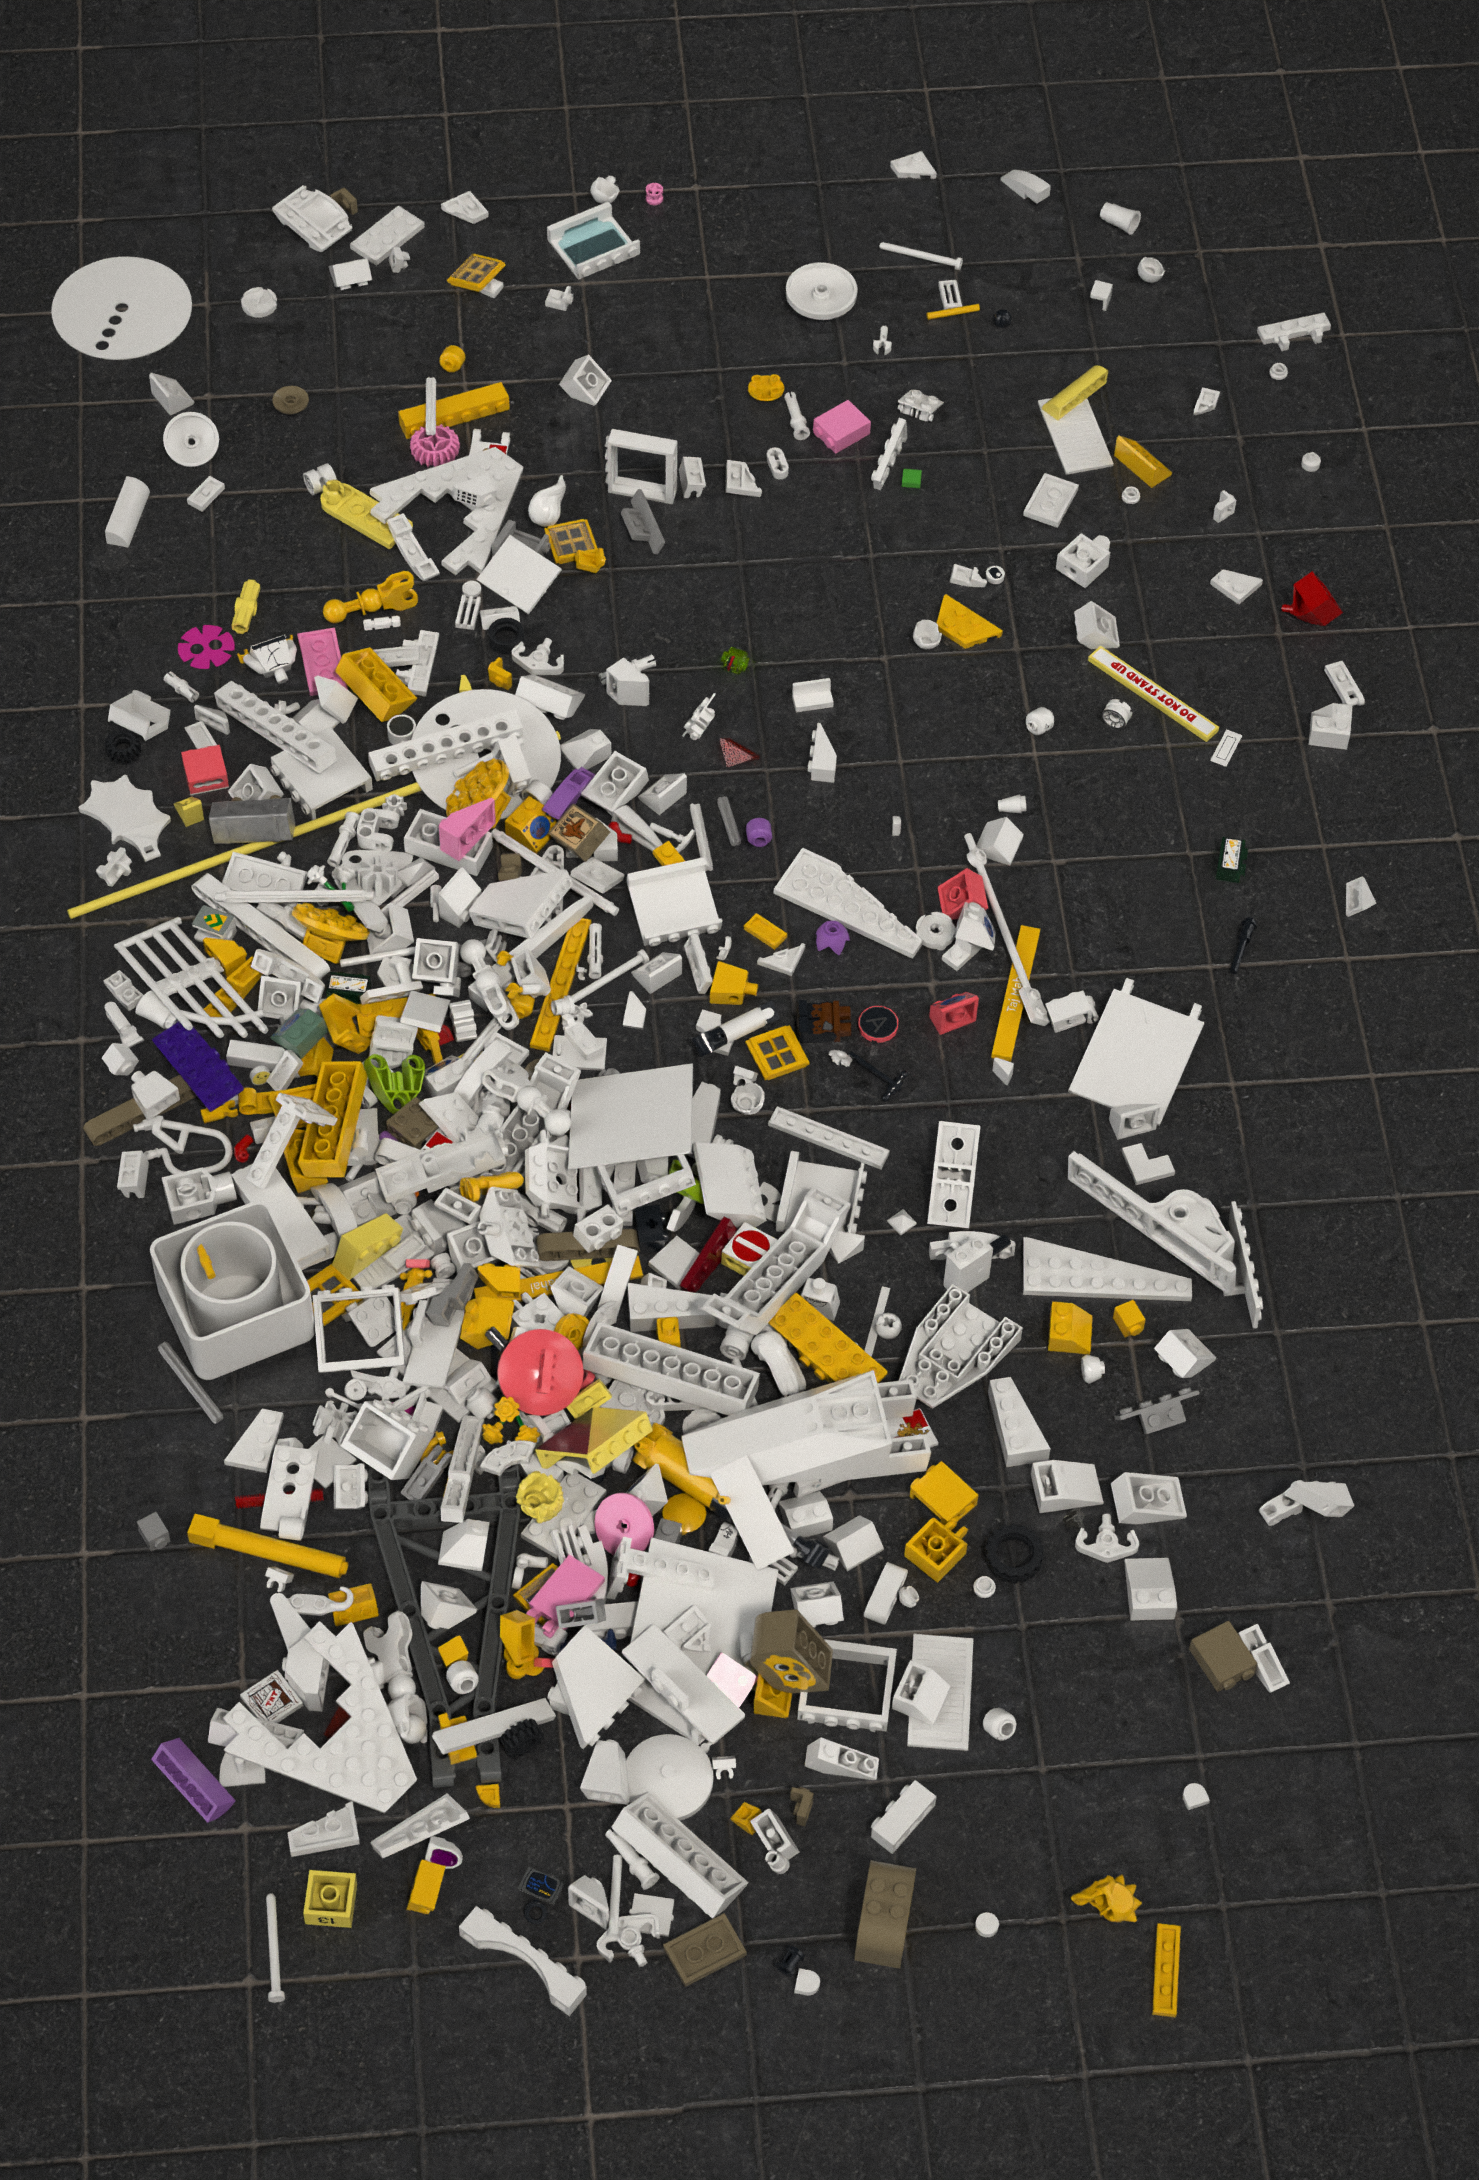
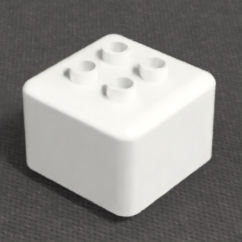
M253 1201L157 1238L151 1244L150 1254L158 1293L196 1375L201 1379L212 1380L304 1344L313 1338L315 1322L310 1287L272 1208L266 1202ZM200 1244L203 1245L211 1259V1265L216 1274V1277L213 1279L207 1278L205 1270L199 1261L197 1248Z

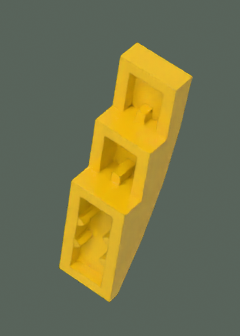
M253 956L226 979L242 999L245 998L263 975L261 972L251 968ZM223 988L215 993L216 997L230 1012L236 1008L237 1004ZM212 1003L204 1008L210 1017H223Z

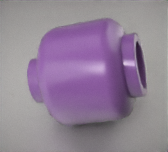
M754 818L747 823V840L751 845L763 847L771 841L772 831L768 820Z

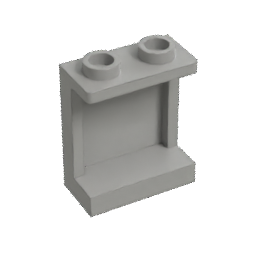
M508 520L492 544V557L497 553L509 535L543 556L545 553H548L551 546L549 535L545 534L540 539L517 530L515 521Z

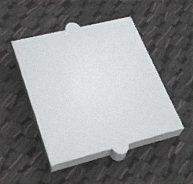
M634 1894L632 1909L629 1910V1914L631 1916L643 1914L656 1915L659 1921L660 1936L669 1937L671 1921L674 1920L672 1915L674 1899ZM645 1924L639 1932L651 1934L652 1925Z

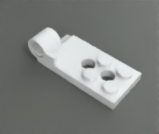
M275 1445L260 1529L279 1532V1538L302 1540L319 1455L318 1450ZM291 1465L299 1467V1471L295 1474L288 1473L287 1469ZM288 1485L296 1488L292 1494H285L283 1489Z

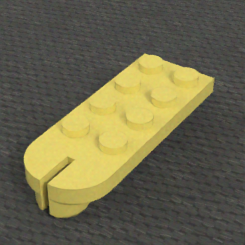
M329 480L326 482V486L323 485L320 499L321 506L326 513L388 549H391L396 544L388 523L384 524L371 515V509L379 503L378 501L338 480ZM408 520L410 525L413 527V522Z

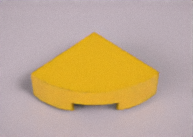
M499 1784L476 1786L477 1795L484 1804L492 1808H500Z

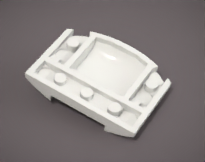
M302 185L272 207V210L282 224H287L307 241L310 248L323 252L352 230V225H349L347 214L336 201L316 189L315 192L306 190L307 186Z

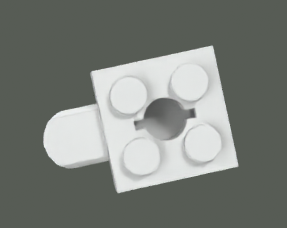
M1081 533L1058 554L1056 570L1086 588L1108 568L1110 558L1109 539L1099 535L1092 541Z

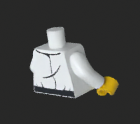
M282 635L251 646L250 654L247 649H244V655L239 653L237 655L240 663H246L257 673L263 674L265 678L275 676L277 683L281 684L288 680L285 671L291 669V665L295 661L297 648L293 642V635H290L289 639Z

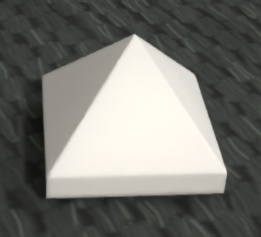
M904 1209L887 1220L900 1235L917 1224Z

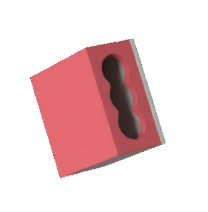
M220 745L181 752L190 795L229 788Z

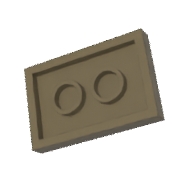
M725 1913L663 1944V1949L685 1987L747 1955Z

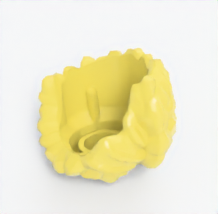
M539 1471L528 1474L519 1484L516 1494V1502L521 1505L522 1511L528 1516L535 1518L539 1524L550 1521L562 1510L564 1502L560 1482L554 1479L552 1475L546 1476L545 1473L541 1474Z

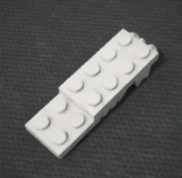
M497 1122L492 1124L494 1129L486 1133L476 1125L473 1131L464 1130L465 1141L457 1144H439L431 1149L428 1148L423 1152H418L375 1169L387 1203L427 1188L428 1193L459 1182L462 1178L472 1177L507 1163L505 1157L509 1151Z

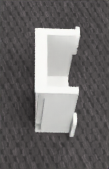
M133 690L131 694L110 704L108 722L113 721L141 735L147 741L168 729L171 710L150 701V696Z

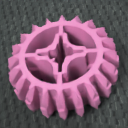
M442 424L436 426V434L433 436H428L426 428L420 427V430L415 431L414 435H412L410 443L412 457H414L416 462H420L421 465L426 464L427 467L431 465L436 467L454 461L456 456H458L460 448L459 438L454 430H450L449 426L444 428Z

